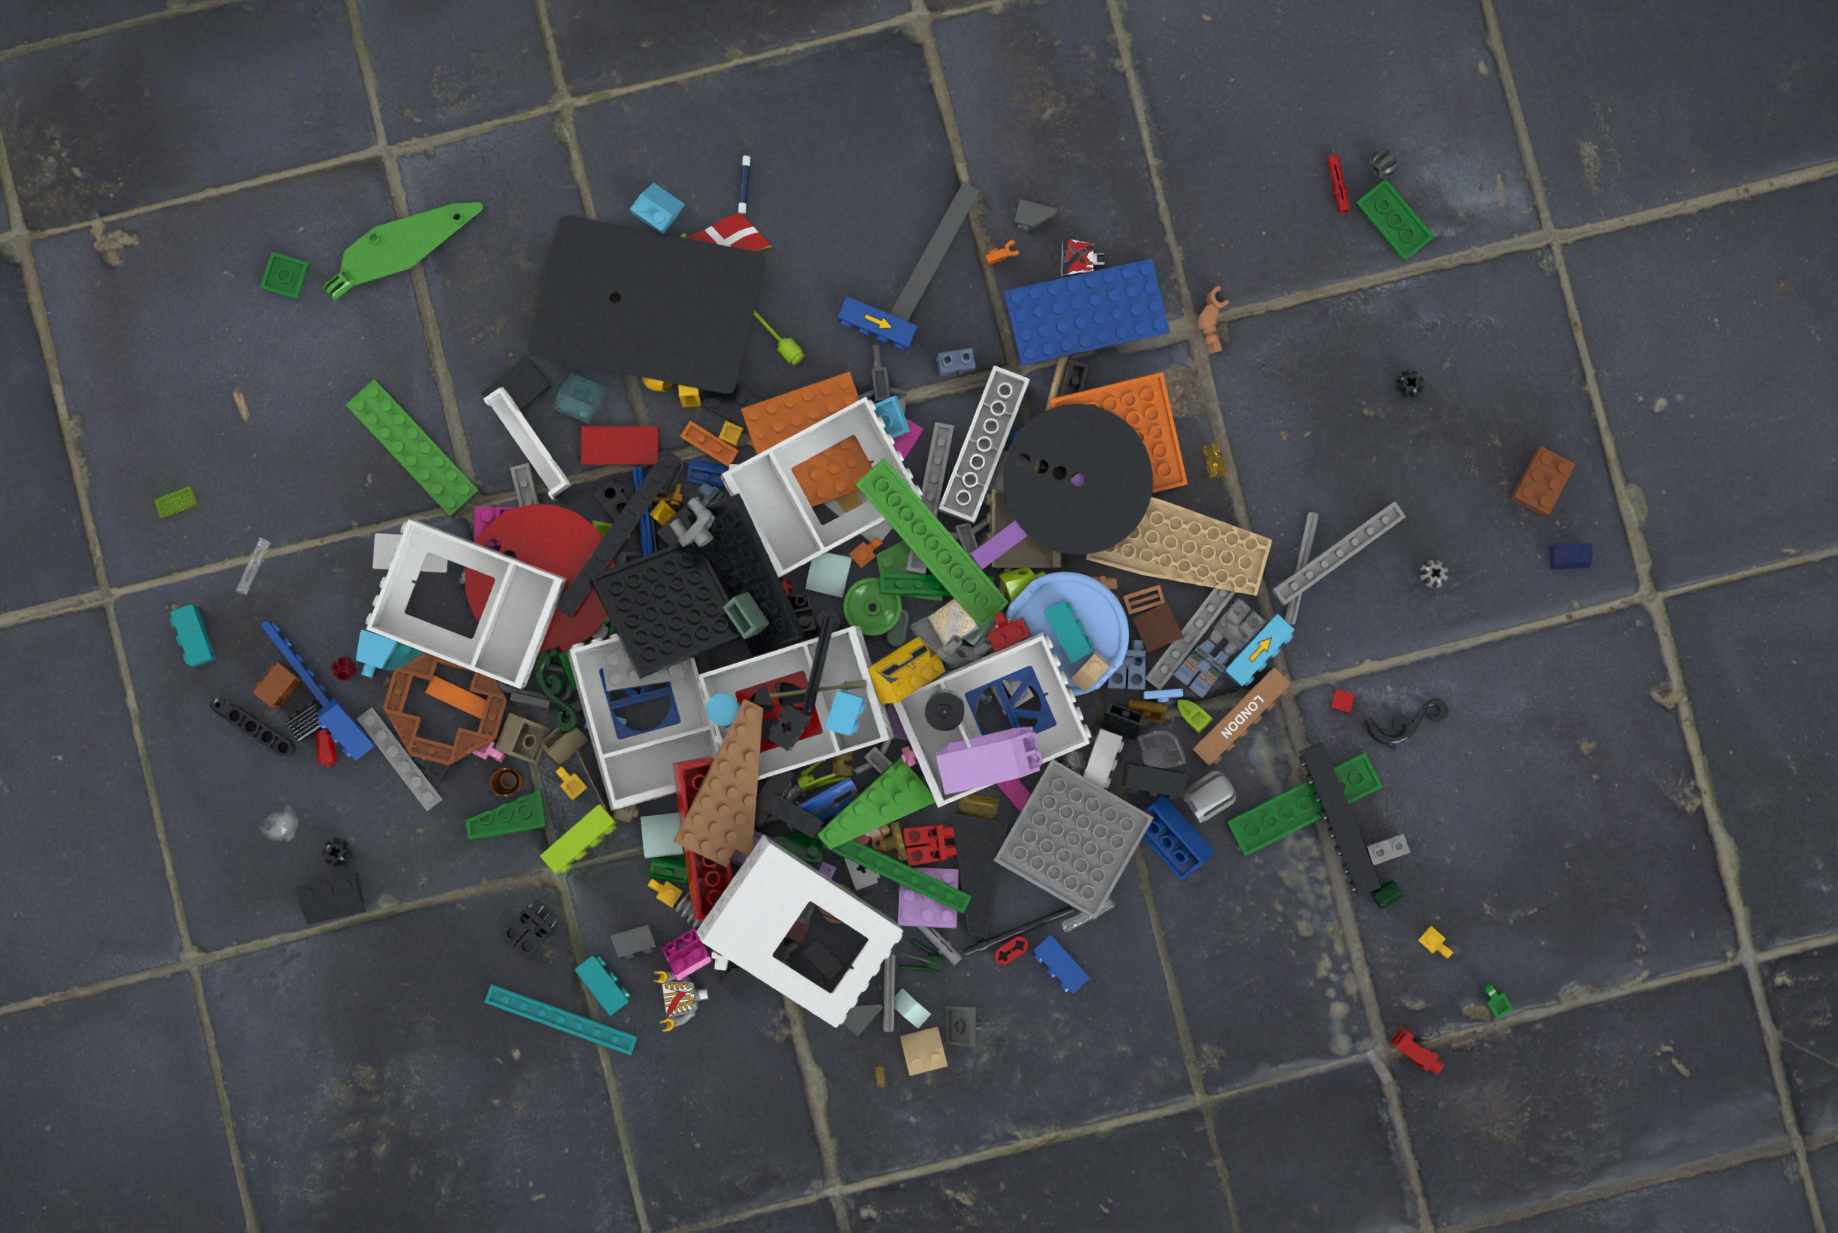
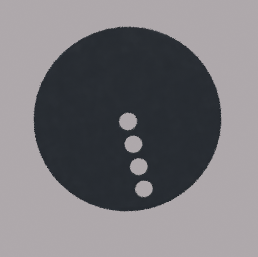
M1070 404L1055 407L1039 414L1020 430L1013 440L1005 459L1003 488L1012 516L1029 537L1044 547L1057 552L1085 555L1111 548L1135 530L1143 519L1150 503L1153 489V472L1145 445L1127 422L1112 412L1096 406ZM1021 453H1025L1030 457V464L1025 468L1018 466L1016 463V458ZM1038 460H1045L1048 463L1049 469L1046 473L1039 474L1036 472L1034 466ZM1062 466L1066 469L1067 476L1065 479L1057 480L1054 478L1053 470L1055 467ZM1076 472H1080L1085 476V483L1079 487L1071 482V477Z

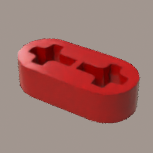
M1022 936L1014 937L995 951V960L1001 965L1008 964L1027 950V940ZM1016 940L1024 941L1022 950L1017 948L1013 951L1011 949L1016 945ZM1000 951H1011V953L1006 956V961H1004L1003 959H998V957L1000 956Z

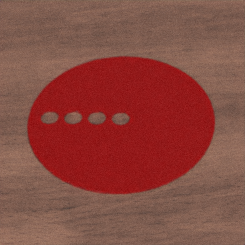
M535 504L518 507L502 514L482 531L475 543L486 547L490 539H497L501 544L498 552L504 553L506 550H512L516 554V559L527 561L531 565L567 578L560 596L561 599L602 541L603 536L589 521L573 511L554 505ZM612 559L605 571L615 568L614 559ZM466 567L465 587L468 602L476 620L480 622L495 583V578ZM594 588L591 589L572 618L559 609H555L538 655H541L547 649L551 650L555 647H559L561 653L570 650L572 645L585 642L600 628L608 615Z

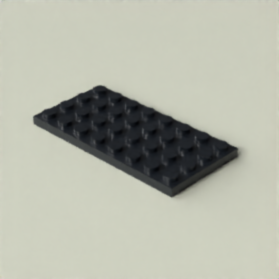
M740 493L706 507L715 517L708 529L713 539L702 548L728 599L731 600L735 596L749 592L770 623L759 634L745 639L752 656L804 637L805 633L798 621ZM696 514L687 515L691 525H693L697 521Z

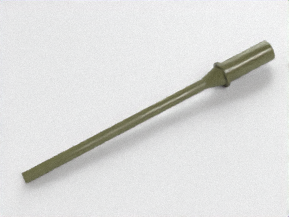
M867 680L845 681V683L840 685L820 687L818 692L835 689L848 691L850 689L867 687ZM807 689L770 694V698L805 694Z

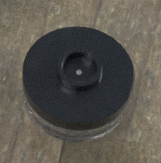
M947 689L938 690L926 702V720L936 730H953L961 724L964 718V702L954 691Z

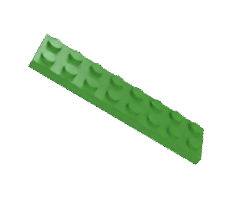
M375 379L346 404L450 517L479 492L471 481Z

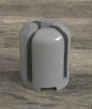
M1212 771L1187 786L1183 799L1193 812L1192 814L1196 820L1202 823L1233 805L1236 800V792L1224 773Z

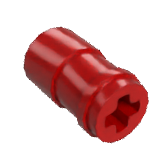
M329 730L316 731L315 735L317 739V763L330 767V763H337L335 742L330 737L331 732Z

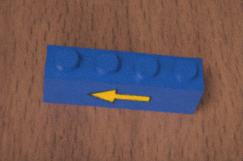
M848 296L838 315V321H841L840 324L847 328L855 327L859 333L866 336L869 334L874 335L876 340L882 343H886V341L893 343V347L902 351L904 348L909 350L917 331V325Z

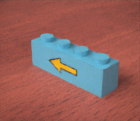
M1275 615L1223 672L1239 687L1244 684L1248 686L1254 679L1252 675L1257 670L1261 672L1266 667L1267 663L1265 661L1270 656L1274 658L1279 653L1280 649L1278 647L1283 642L1287 644L1292 639L1293 635L1291 633L1295 629L1280 615Z

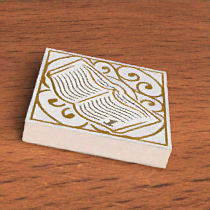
M955 599L927 618L943 644L948 642L954 634L963 640L979 628L976 622Z

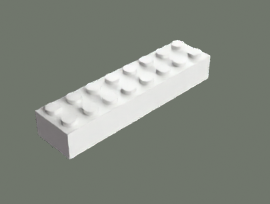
M993 366L938 508L939 512L974 525L1030 379Z

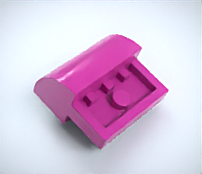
M475 507V541L492 521L502 514L516 509V507ZM490 539L486 547L500 548L501 544L497 539Z
M695 928L661 947L678 981L712 961L706 945L701 942Z

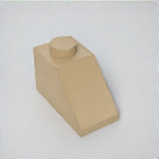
M1095 650L1070 680L1085 692L1108 669L1110 662Z

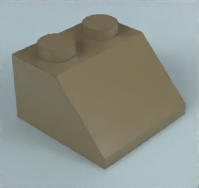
M509 713L495 749L537 765L544 749L540 742L550 734L551 729Z

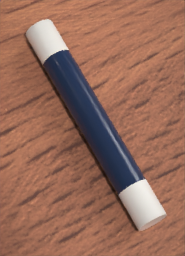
M743 156L738 207V213L741 214L746 213L750 156Z

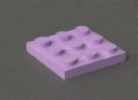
M911 867L958 889L959 869ZM900 884L899 926L956 928V910Z

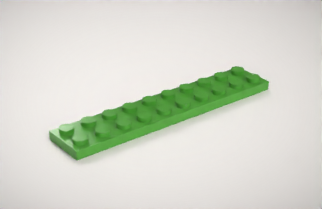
M885 458L881 459L855 483L856 487L964 611L976 622L979 628L985 626L996 613H999L1010 603Z

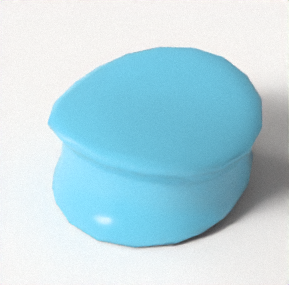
M719 693L710 698L706 710L714 724L727 728L731 726L740 708V704L732 696Z

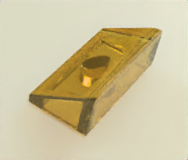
M971 793L959 799L957 814L995 820L999 798Z

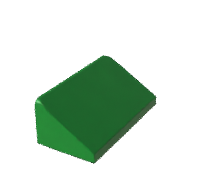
M669 856L652 858L649 877L687 884L686 860Z

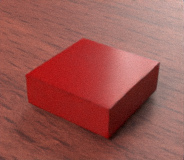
M1335 689L1330 708L1350 713L1355 694Z

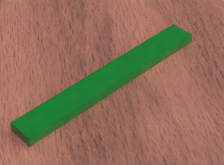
M850 840L837 847L828 849L964 914L972 897L855 840Z

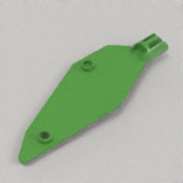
M479 202L454 203L372 228L344 251L340 272L326 282L322 288L327 290L326 292L335 301L355 285L411 269L483 210V205Z

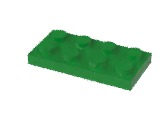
M1387 179L1383 180L1356 202L1358 208L1403 262L1434 238L1433 234Z

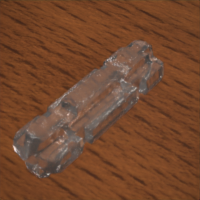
M1374 1047L1368 1049L1366 1055L1371 1059L1370 1062L1377 1074L1381 1076L1382 1083H1390L1393 1078L1387 1072L1388 1069L1381 1057H1378L1377 1050Z

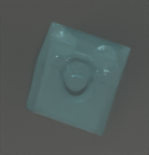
M571 372L558 391L554 410L589 424L597 412L607 385Z

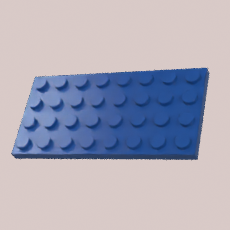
M1153 259L1004 291L1021 366L1170 333Z

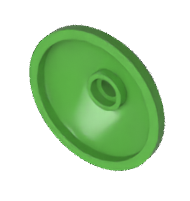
M866 578L855 583L848 590L843 606L849 625L851 627L860 626L862 634L868 636L881 635L891 630L900 618L902 607L899 595L879 594V578ZM874 604L876 610L870 611L869 606Z

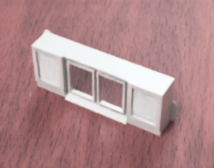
M500 387L483 398L488 406H492L550 490L548 494L551 499L554 500L555 496L570 487L572 484L556 461L552 459L508 392L503 387Z

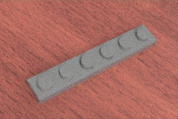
M373 707L357 718L358 722L426 811H429L443 800Z

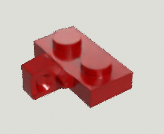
M1003 611L994 615L997 625H995L996 630L987 634L995 652L1031 635L1023 617L1013 622L1011 618L1007 620Z

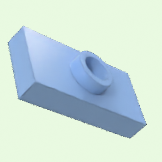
M1183 689L1144 691L1142 696L1143 700L1157 699V702H1169V698L1182 697Z

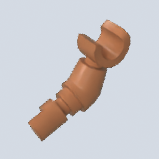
M1221 286L1215 287L1208 293V305H1206L1198 317L1199 330H1202L1203 335H1206L1204 340L1209 354L1222 351L1218 334L1215 335V331H1217L1215 326L1217 325L1216 320L1219 314L1218 309L1226 306L1229 301L1225 300L1220 303L1215 299V293L1221 291Z

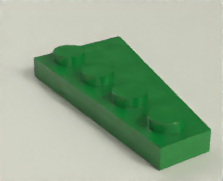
M541 789L527 796L517 798V800L508 804L505 803L496 809L467 819L468 839L475 840L546 828Z

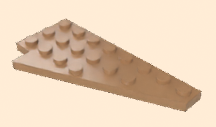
M745 699L673 841L727 867L735 849L748 856L753 850L763 708Z

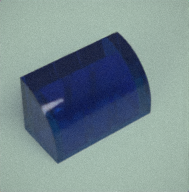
M1592 543L1553 545L1549 547L1551 570L1590 568L1593 557Z

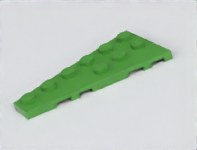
M899 757L826 824L816 836L827 849H832L935 803V799L906 762L904 763L902 757Z

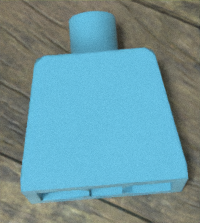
M361 629L356 661L365 663L361 674L372 678L376 667L385 670L384 668L399 642Z

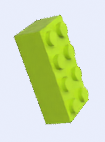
M599 804L541 854L540 857L555 874L566 873L573 867L571 863L574 860H581L587 854L586 850L589 847L594 848L602 841L600 837L604 834L609 835L617 828L615 824L618 821L613 818L611 813L606 812L603 804Z

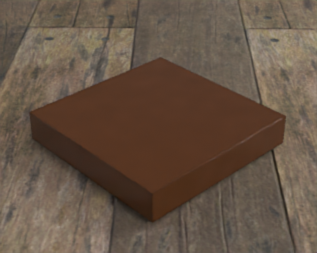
M1167 602L1132 618L1149 654L1183 638L1182 632Z

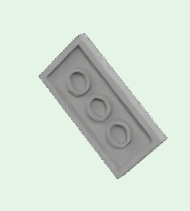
M625 649L600 653L607 691L685 679L682 662L639 679Z

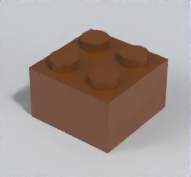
M278 662L277 664L274 663L267 670L268 675L264 680L260 679L255 684V690L253 691L269 707L279 709L303 681L289 666Z

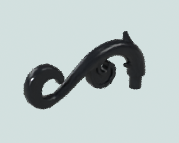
M1432 699L1423 705L1413 722L1405 714L1395 716L1392 719L1393 728L1401 731L1402 724L1406 727L1402 733L1397 735L1384 734L1386 730L1379 729L1378 725L1375 726L1372 717L1366 719L1365 723L1368 727V733L1375 741L1395 750L1394 745L1406 741L1414 734L1430 706L1436 705L1439 709L1437 715L1427 714V717L1434 722L1443 721L1447 717L1448 708L1444 701Z

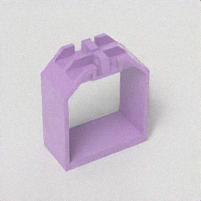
M1032 726L1012 728L968 738L972 746L970 748L967 747L965 740L942 744L936 755L945 795L1021 778L1040 771V766L1043 763L1041 753L1037 749L1036 732H1033Z

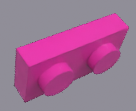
M909 419L906 421L910 432L894 439L895 444H893L895 451H899L904 460L924 430Z
M1018 778L996 783L1021 812L1031 794Z

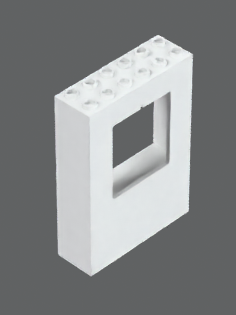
M864 397L721 475L720 478L730 496L740 493L779 578L885 521L870 501H867L829 523L821 525L791 470L792 467L854 435L869 462L873 460L872 468L881 459L885 458L920 500H922L921 496L923 494L919 486L913 484L911 480L913 475L909 468L905 469L902 464L904 459L899 451H895L893 444H895L890 434H886L884 431L885 424L881 417L877 418L874 412L876 408L871 399L868 400Z
M408 519V522H404L401 528V533H403L401 540H397L394 546V551L396 552L394 558H391L388 562V574L381 580L380 588L382 589L380 595H376L373 601V606H375L373 613H369L366 619L367 630L519 689L526 687L567 578L423 522ZM427 553L435 554L495 578V583L472 639L405 613L415 583L412 581H417Z
M765 835L758 841L696 931L702 943L835 1028L845 1021L849 1009L856 1005L860 993L867 989L869 980L878 973L880 964L890 956L891 948L901 940L903 930L896 921ZM810 901L868 938L867 943L852 963L854 968L851 969L849 967L832 993L824 990L773 957V953Z

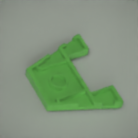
M904 541L876 554L879 574L918 575L917 573L906 572L910 547ZM899 595L938 602L943 601L942 596Z

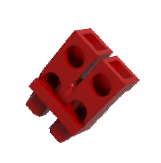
M936 825L903 829L905 846L924 844L921 847L905 849L908 866L947 860L948 857L957 855L956 845L945 846L944 838L954 837L953 827Z
M1400 1028L1389 1044L1411 1060L1417 1062L1416 1065L1425 1071L1431 1070L1438 1074L1444 1067V1064L1437 1060L1439 1055L1412 1041L1414 1035Z

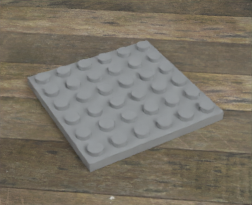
M1052 759L993 861L1096 920L1154 817Z

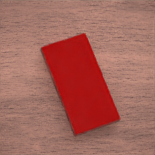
M581 426V465H655L659 459L658 426Z

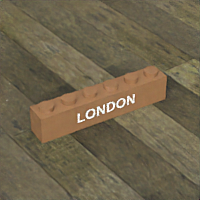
M1275 667L1272 668L1191 750L1207 766L1211 764L1215 766L1222 759L1220 755L1225 750L1229 752L1236 745L1234 741L1238 737L1243 738L1249 732L1247 728L1252 723L1255 725L1262 719L1260 714L1265 709L1267 711L1272 709L1276 704L1274 700L1278 696L1282 698L1290 690L1288 686L1291 683Z

